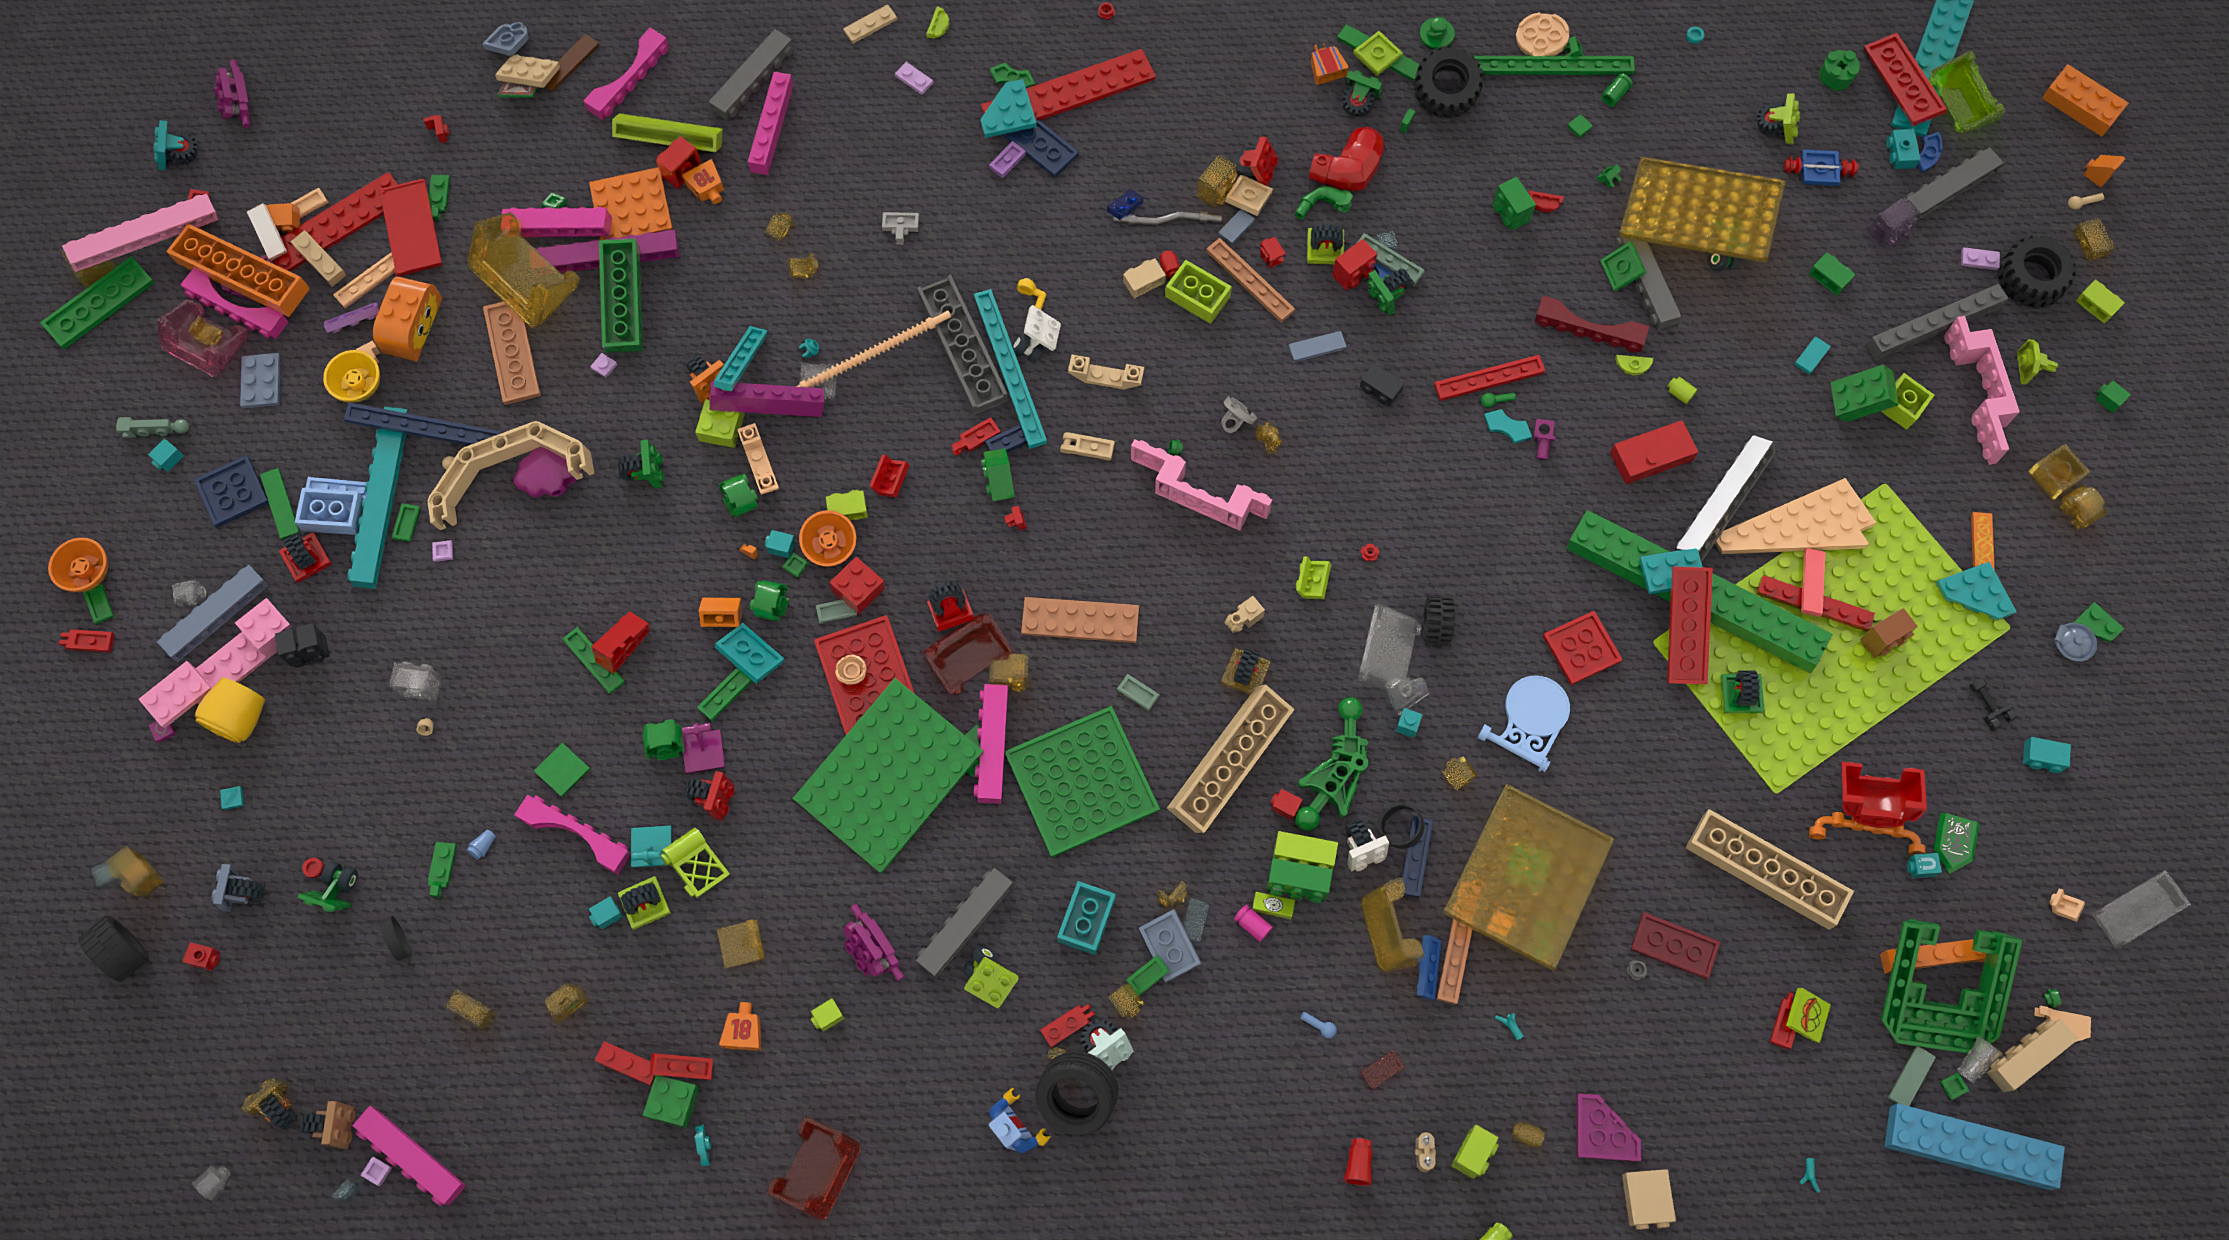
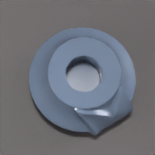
M2080 623L2060 625L2054 639L2059 651L2066 658L2073 661L2088 660L2095 654L2097 649V639L2094 633L2087 626Z

